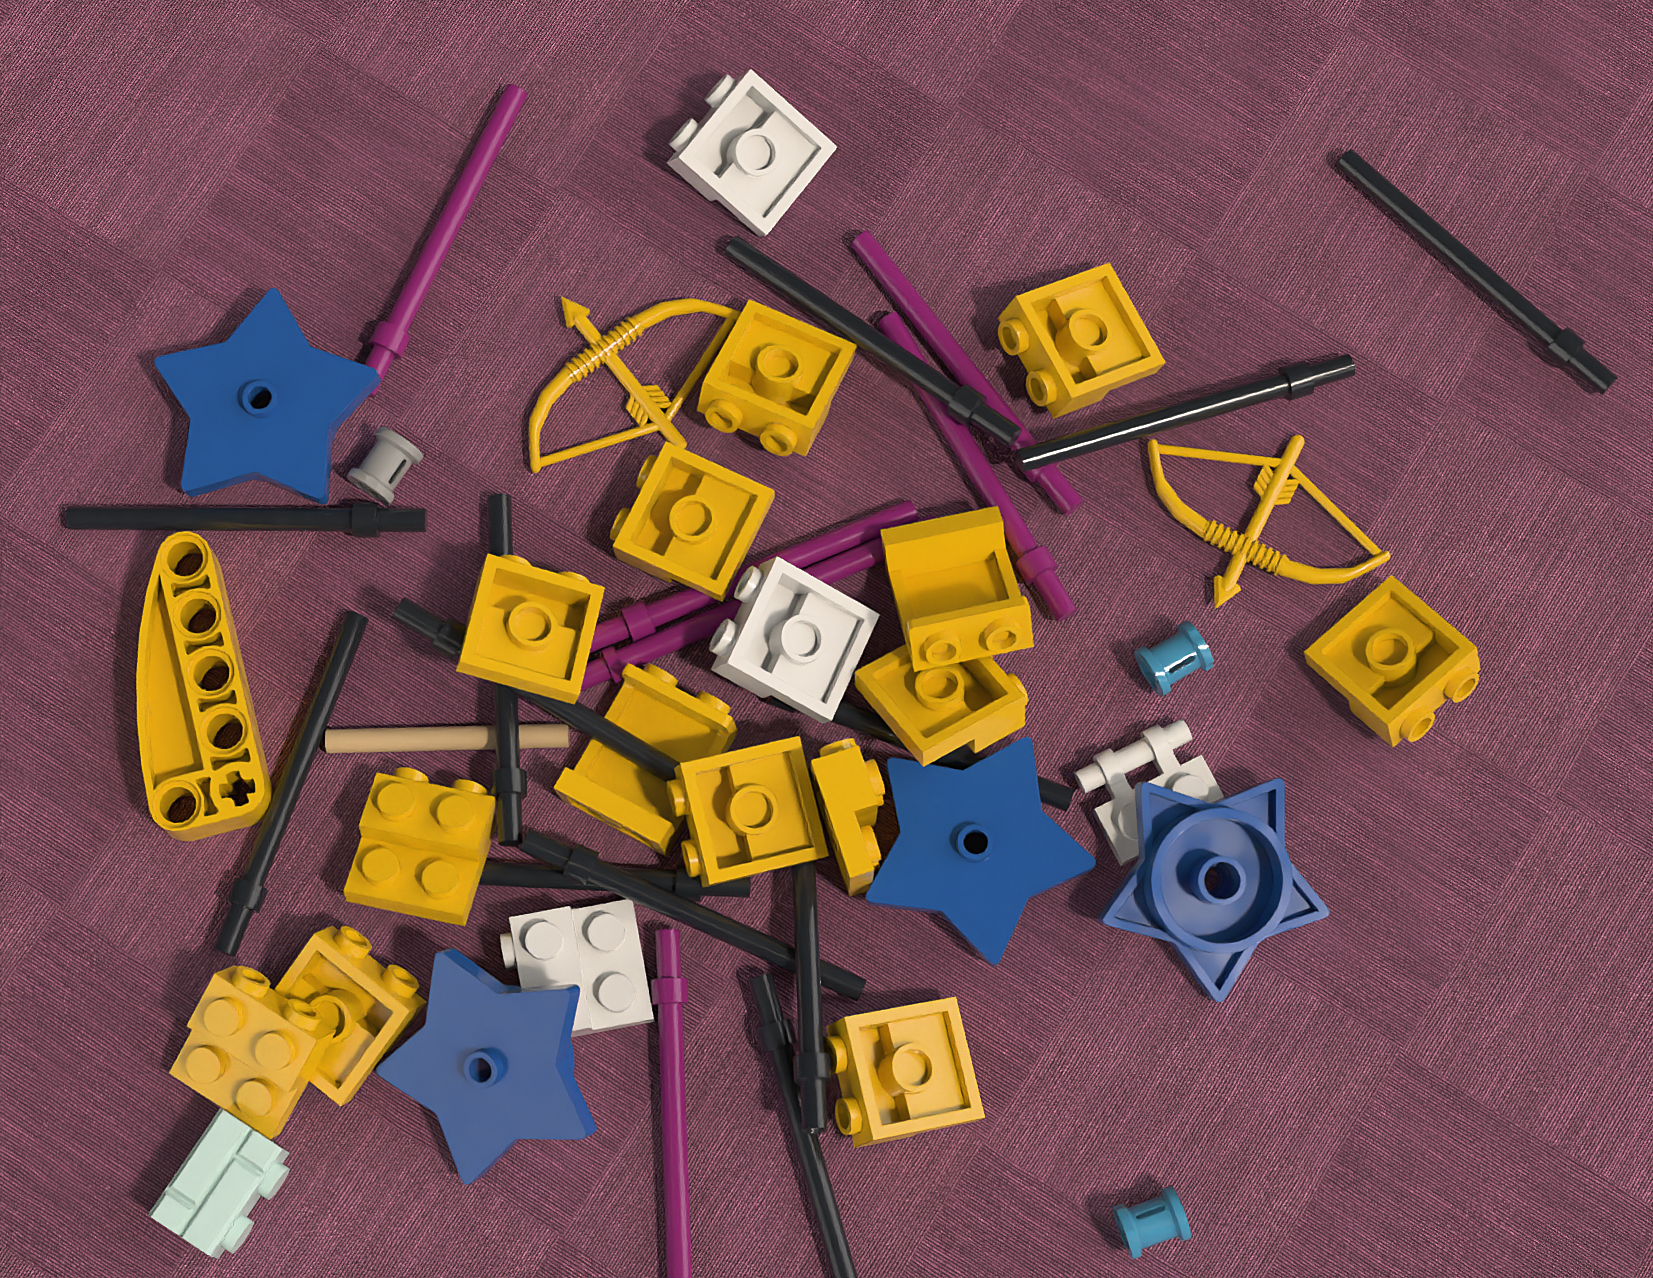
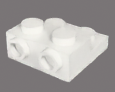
M749 69L738 75L735 80L726 74L716 83L704 99L712 107L699 124L693 118H690L670 140L669 145L676 152L668 160L667 164L709 201L717 199L756 235L763 237L771 231L836 150L837 146L752 69Z
M778 556L760 564L759 568L750 566L740 579L734 593V597L742 601L734 621L725 619L718 627L710 643L709 650L718 655L711 670L761 698L772 695L822 724L832 721L880 614Z
M626 899L578 909H571L570 906L509 917L511 932L500 934L502 954L506 971L518 969L521 988L577 984L580 987V996L571 1037L655 1022L633 901Z

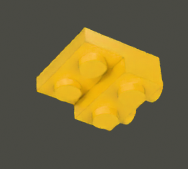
M1110 262L1017 295L998 317L1000 321L998 337L1001 346L1009 355L1014 356L1018 354L1028 372L1026 388L1031 400L1038 406L1046 405L1053 419L1099 402L1110 390L1155 374L1166 363Z
M749 299L702 383L697 411L705 414L707 422L721 432L732 433L737 429H741L759 437L763 447L775 455L788 456L795 452L806 457L828 415L831 401L854 359L857 344Z
M666 441L659 456L656 457L651 454L643 464L636 482V487L640 488L641 491L632 509L623 507L614 521L610 532V539L615 541L613 549L616 558L668 583H671L672 579L723 602L775 498V492L769 487Z
M487 553L478 575L456 671L575 704L580 694L605 587L592 584L586 577L574 572L554 573L533 567L527 560L515 555H501L498 557Z
M1393 575L1389 576L1304 651L1306 663L1347 698L1351 712L1392 748L1404 738L1410 742L1422 738L1434 723L1435 714L1433 712L1449 698L1455 703L1467 698L1477 686L1479 681L1477 673L1481 670L1477 646Z
M905 644L854 672L855 687L923 767L964 744H967L974 753H977L1025 726V706L1028 704L1027 692L1015 674H1006L994 661L993 655L914 672L908 648Z
M800 736L680 763L674 768L676 779L667 781V792L672 812L675 817L686 816L691 839L681 842L689 877L700 875L703 888L829 856Z
M853 738L840 740L822 747L819 750L821 757L811 760L812 788L849 897L868 891L873 883L874 872L880 870L879 860H881V854L872 826L876 825L877 810L879 806L884 805L882 795L885 794L884 784L875 759L864 761L859 745L856 746Z
M396 768L393 775L376 773L359 823L362 837L344 888L346 901L465 927L498 824L495 797L488 796V791L485 787L470 780H455L451 788L430 784L425 774L412 768Z
M332 925L313 934L274 991L288 1000L297 999L311 1005L321 1014V1021L336 1030L309 1081L341 1107L351 1101L382 1056L393 1050L427 1002L415 993L419 988V983L412 974L393 964L384 968L368 955L372 945L364 935L347 926H342L338 930Z
M233 965L214 973L187 1024V1027L192 1029L169 1074L268 1139H272L281 1133L336 1030L322 1022L321 1014L311 1005L297 999L288 1000L269 987L270 981L260 972L246 966L237 967Z
M956 996L848 1016L826 1026L828 1037L823 1038L824 1053L831 1056V1074L837 1073L843 1098L837 1099L835 1104L836 1121L844 1135H852L854 1148L907 1138L918 1133L976 1122L985 1118Z

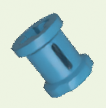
M1187 620L1179 624L1178 632L1150 649L1141 646L1134 651L1135 659L1142 674L1160 697L1170 693V685L1199 668L1206 672L1214 667V659L1206 642L1195 626Z
M1172 1185L1162 1188L1160 1196L1126 1208L1120 1203L1112 1206L1120 1236L1132 1260L1141 1257L1142 1249L1177 1237L1182 1242L1191 1239V1231L1186 1214Z

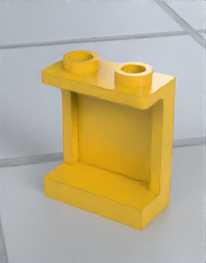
M998 506L880 530L886 575L914 672L1034 647L1030 605L1027 597L1021 596L1006 550L1004 525Z
M630 663L626 664L621 673L624 678V684L605 718L680 763L727 753L738 730L733 718L728 715L731 708L726 703L704 691H699L696 697L687 694L675 687L678 680L674 676L655 665L647 663L642 670ZM593 738L574 771L565 767L553 787L564 803L665 857L669 855L687 823L685 815L674 816L668 798L666 782Z

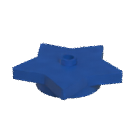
M271 288L226 342L162 355L154 360L156 368L191 419L181 480V488L189 497L257 480L270 482L318 504L324 505L328 503L332 443L338 427L381 383V377L376 369L311 347L282 295L276 288ZM272 397L267 407L255 409L260 401Z
M1029 737L1019 739L963 771L931 764L923 767L919 762L900 758H889L887 760L886 770L899 836L866 894V903L877 907L940 914L989 966L997 967L1027 901L1094 869L1096 860L1042 811L1033 742ZM967 834L981 835L987 840L986 850L980 854L969 853L963 843Z
M1270 778L1211 803L1149 782H1138L1135 784L1139 859L1099 914L1098 922L1105 926L1168 941L1206 996L1211 1001L1223 1002L1261 941L1267 937L1324 919L1330 913L1325 903L1291 863L1285 848L1284 780L1281 778ZM1211 867L1218 875V883L1215 888L1207 891L1204 878L1207 870Z
M450 947L436 953L434 957L425 1026L376 1068V1072L381 1078L436 1113L460 1178L464 1184L469 1185L483 1177L520 1139L581 1140L594 1134L597 1127L574 1078L575 1062L571 1034L580 996V987L577 984L531 988L503 985L458 950Z

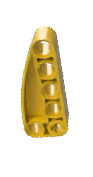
M190 531L177 532L168 536L160 545L146 591L139 632L136 672L137 726L142 772L149 810L153 820L172 838L180 841H195L253 826L263 821L273 797V789L221 565L207 541L199 534ZM195 553L203 555V563L196 573L190 576L176 575L177 564L184 556ZM202 610L216 612L215 623L208 631L203 633L189 632L190 620L197 612ZM218 666L229 668L228 681L222 688L216 691L202 689V679L209 669ZM231 723L243 726L241 740L235 746L229 749L215 747V736L221 727ZM246 782L255 793L246 794L249 802L238 806L229 796L238 794L235 786ZM182 796H192L196 799L195 812L188 820L182 823L170 822L169 809L176 799Z

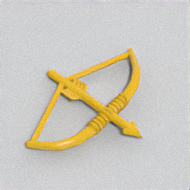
M561 296L566 326L569 328L576 326L590 345L589 349L585 348L582 354H577V358L573 357L570 363L566 362L564 364L565 367L560 370L540 393L529 418L531 471L539 473L541 467L655 431H660L669 443L685 449L687 442L671 423V420L742 312L695 298L665 301L632 317L628 316L625 322L619 323V327L616 325L613 327V331L609 330L607 332V336L605 334L602 336L587 318L590 315V309ZM704 312L726 318L672 402H670L657 384L642 386L617 355L618 350L622 351L624 346L630 345V341L634 342L637 336L641 337L644 329L671 316ZM605 363L629 392L630 397L626 410L635 419L639 427L540 457V431L552 405L572 383H579L582 381V377L586 378L588 376V372L591 374L594 372V368L598 369L600 367L599 364L603 365ZM662 408H668L665 413L661 410ZM649 417L652 423L646 424Z
M1299 434L1291 437L1281 459L1158 444L1155 439H1150L1147 443L1156 493L1173 517L1203 538L1204 542L1210 541V545L1214 546L1216 544L1218 545L1217 548L1221 549L1222 547L1225 549V552H1232L1231 555L1233 556L1223 577L1219 575L1214 577L1215 609L1241 591L1240 585L1236 584L1246 562L1249 563V561L1253 562L1252 565L1254 566L1256 564L1259 565V568L1262 570L1266 568L1268 573L1270 571L1274 572L1273 575L1275 576L1280 575L1311 585L1343 584L1375 569L1391 558L1389 551L1382 552L1294 465L1305 443L1303 436ZM1160 454L1263 466L1253 486L1261 500L1244 534L1241 533L1239 535L1237 534L1238 531H1231L1230 527L1227 526L1225 528L1222 523L1218 525L1214 519L1213 521H1207L1185 505L1164 477ZM1270 467L1276 468L1274 473L1272 472ZM1289 474H1290L1294 479H1287V478H1288V476H1289ZM1298 484H1300L1373 557L1351 568L1320 569L1291 561L1287 558L1286 554L1281 555L1278 550L1274 552L1272 547L1268 549L1265 547V544H1258L1259 541L1257 540L1274 505L1289 504Z

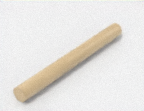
M569 724L519 725L520 749L569 748ZM495 725L326 729L325 748L327 754L495 749Z

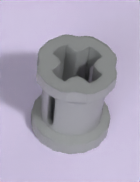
M380 426L374 434L377 439L376 443L358 468H351L347 474V479L373 499L389 506L395 497L393 491L412 464H420L424 456L419 449L405 438L386 427Z

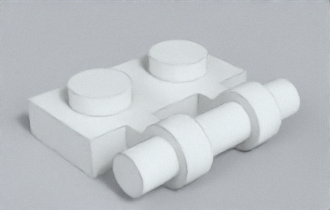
M1179 719L1163 728L1156 724L1141 732L1142 739L1116 752L1108 748L1093 756L1094 763L1074 772L1075 779L1084 794L1105 785L1112 798L1111 801L1095 808L1093 815L1120 866L1139 858L1135 789L1132 790L1127 782L1126 773L1153 761L1160 776L1148 781L1149 783L1208 803L1224 797L1202 755L1182 765L1176 759L1173 749L1192 740L1191 732L1183 719Z

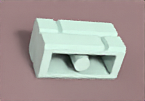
M220 1108L148 1215L211 1257L219 1259L225 1249L233 1254L243 1244L254 1225V1222L247 1218L259 1198L262 1196L270 1200L284 1183L290 1168L285 1166L283 1162L289 1155V1152Z

